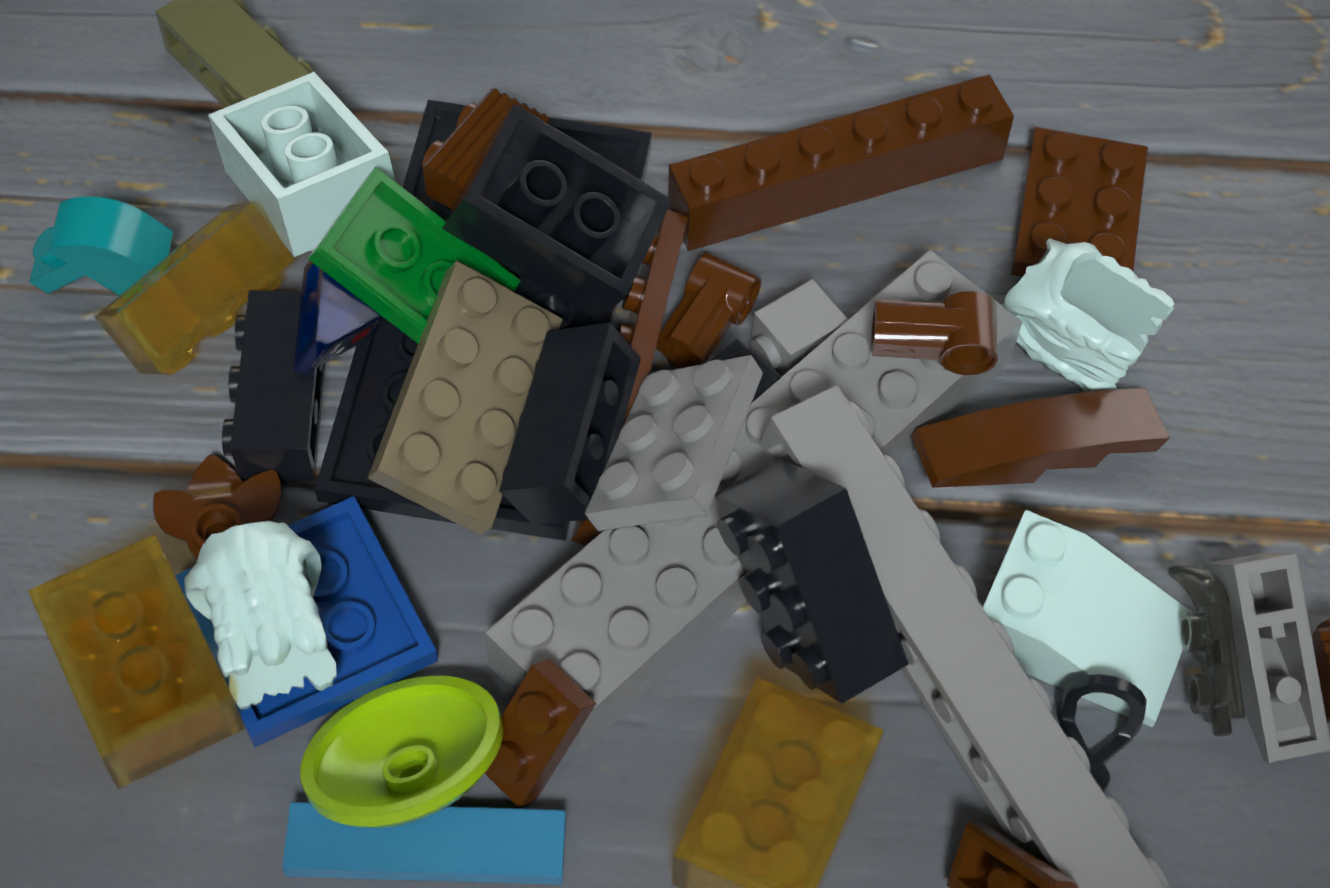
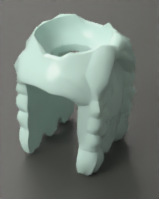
M1049 238L1046 241L1048 249L1038 264L1026 268L1024 276L1008 291L1004 304H1001L1022 321L1016 343L1027 351L1032 360L1042 362L1052 372L1060 373L1065 380L1079 385L1084 392L1117 390L1115 384L1119 382V378L1126 376V370L1129 369L1128 366H1132L1137 362L1149 341L1148 335H1155L1159 331L1163 319H1167L1174 309L1173 305L1175 303L1163 290L1151 288L1146 279L1138 278L1131 269L1120 266L1114 258L1102 256L1094 245L1087 242L1065 244Z
M265 521L233 526L221 533L211 534L200 549L196 565L184 578L187 598L196 610L212 621L214 639L219 646L218 662L224 677L230 675L229 691L241 710L249 709L250 705L258 706L262 702L264 693L276 696L278 693L289 694L292 686L304 689L303 679L305 678L317 690L323 691L327 687L333 686V680L337 677L336 662L327 649V636L313 599L322 569L320 555L310 541L298 537L283 522Z

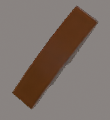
M1146 388L1090 391L1034 399L977 411L916 428L911 434L932 488L1034 483L1046 469L1096 467L1111 453L1157 452L1170 438Z

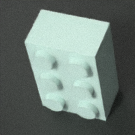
M315 72L208 115L225 172L294 257L307 251H313L364 179L375 167H378L395 181L389 152Z

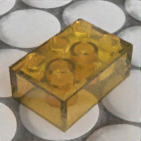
M155 534L28 590L100 757L118 789L245 730L233 696Z
M757 677L675 852L672 885L679 888H822L876 761L884 730Z

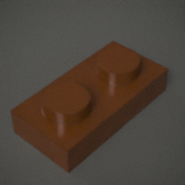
M549 658L532 664L502 714L503 738L495 759L485 772V775L519 808L537 800L596 705V702Z

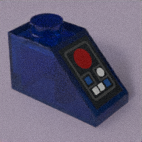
M310 260L303 272L293 368L294 372L301 374L311 372L364 342L385 319Z

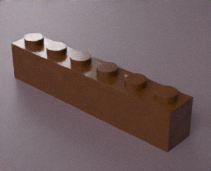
M988 74L669 164L668 197L672 201L668 210L688 217L683 242L687 251L695 250L1003 160L1014 115L991 75Z

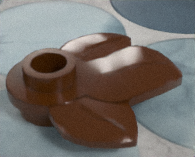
M211 454L204 459L194 472L186 492L163 490L154 493L153 511L155 520L165 534L186 541L191 554L198 560L200 549L211 534L224 532L237 525L272 521L280 506L282 497L281 483L275 470L261 472L242 482V479L227 463L218 456Z

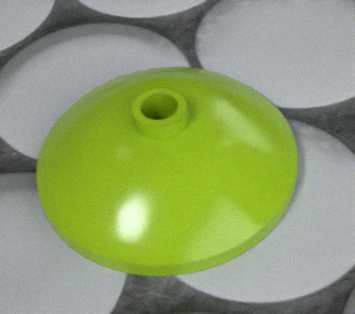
M423 676L385 685L343 707L317 731L302 758L300 766L301 784L313 808L327 819L337 823L364 828H385L423 819L460 799L485 774L501 746L503 738L501 714L494 698L487 690L463 678Z

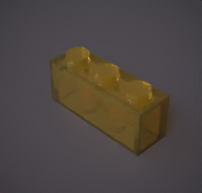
M252 202L228 205L94 317L140 374L162 375L165 373L166 376H169L181 370L195 357L196 353L192 348L208 334L210 337H215L235 324L236 317L239 315L236 310L248 301L249 290L273 291L283 281L280 272L295 259Z

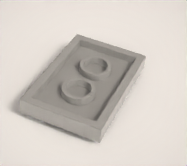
M752 355L727 360H712L702 365L671 371L661 370L646 375L585 511V515L597 531L705 516L708 514L763 375L762 370Z

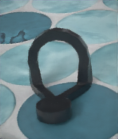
M1103 674L1084 675L1072 680L1066 687L1056 708L1057 718L1065 735L1075 739L1085 751L1090 763L1089 772L1102 792L1105 793L1110 782V772L1105 763L1124 748L1140 731L1146 713L1147 699L1142 691L1131 682L1116 676ZM1089 693H1106L1117 696L1129 704L1132 712L1120 732L1091 756L1075 723L1077 701Z

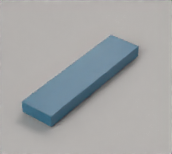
M290 802L282 870L285 877L563 885L566 810L446 807L439 812L411 823L385 828H364L345 825L327 819L317 812L311 803Z

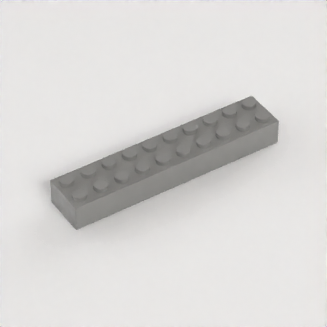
M929 250L751 403L716 493L771 464L760 446V441L772 416L835 385L839 386L848 402H854L861 408L869 424V434L882 454L890 456L899 464L916 448L911 438V434L916 428L947 420L1011 361L1022 321L994 300L997 308L998 362L991 370L978 375L954 374L941 365V360L872 356L871 331L875 299L942 303L945 298L958 292L974 291L988 295ZM715 496L708 514L705 516L604 530L485 632L489 667L515 692L532 664L549 658L596 702L595 707L571 744L579 754L747 602L739 582L740 578L745 574L738 556L728 549L718 530L717 522L723 517Z

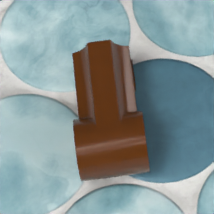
M709 253L702 255L688 278L683 300L659 333L656 349L665 356L670 365L678 369L707 363L731 325L740 326L748 317L757 300L762 283L761 278Z
M974 291L951 294L942 303L875 299L871 331L872 356L941 360V365L954 374L978 375L994 368L998 362L996 302L992 297Z

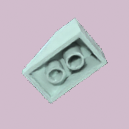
M1025 510L983 606L990 620L998 622L1008 633L1014 648L1013 655L1027 675L1063 690L1066 689L1072 680L1084 675H1110L1131 682L1142 691L1147 699L1143 724L1153 727L1157 720L1196 616L1195 613L1087 534L1028 510ZM1089 693L1082 696L1086 700L1127 717L1132 712L1128 703L1111 694Z

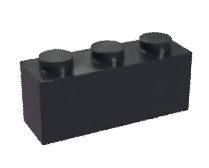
M249 290L246 315H237L235 344L237 351L242 352L240 366H231L229 371V398L231 403H235L233 419H224L222 449L224 456L233 457L238 476L242 480H247L261 472L275 470L280 481H315L326 362L315 369L314 367L327 352L330 326L323 291Z
M611 323L551 330L546 333L499 492L533 525L589 520L585 515V511L623 427L641 361L638 354Z

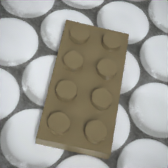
M456 261L446 270L368 479L479 535L491 529L503 496L499 492L503 471L510 456L519 426V418L523 412L534 376L535 365L539 359L547 331L559 330L563 319Z

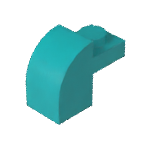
M94 196L75 197L60 202L54 227L44 230L34 244L32 254L35 260L29 283L49 294L87 275L124 299L163 280L174 231L142 210L118 200Z

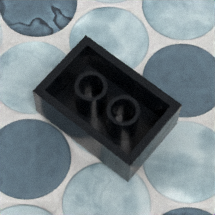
M514 104L488 140L442 229L594 319L601 321L627 296L672 199Z
M780 458L715 494L723 517L717 522L718 530L728 549L738 556L745 574L739 580L741 590L750 606L761 616L766 632L761 635V641L768 657L777 668H787L798 675L809 689L814 690L818 688L843 704L909 665L845 487Z

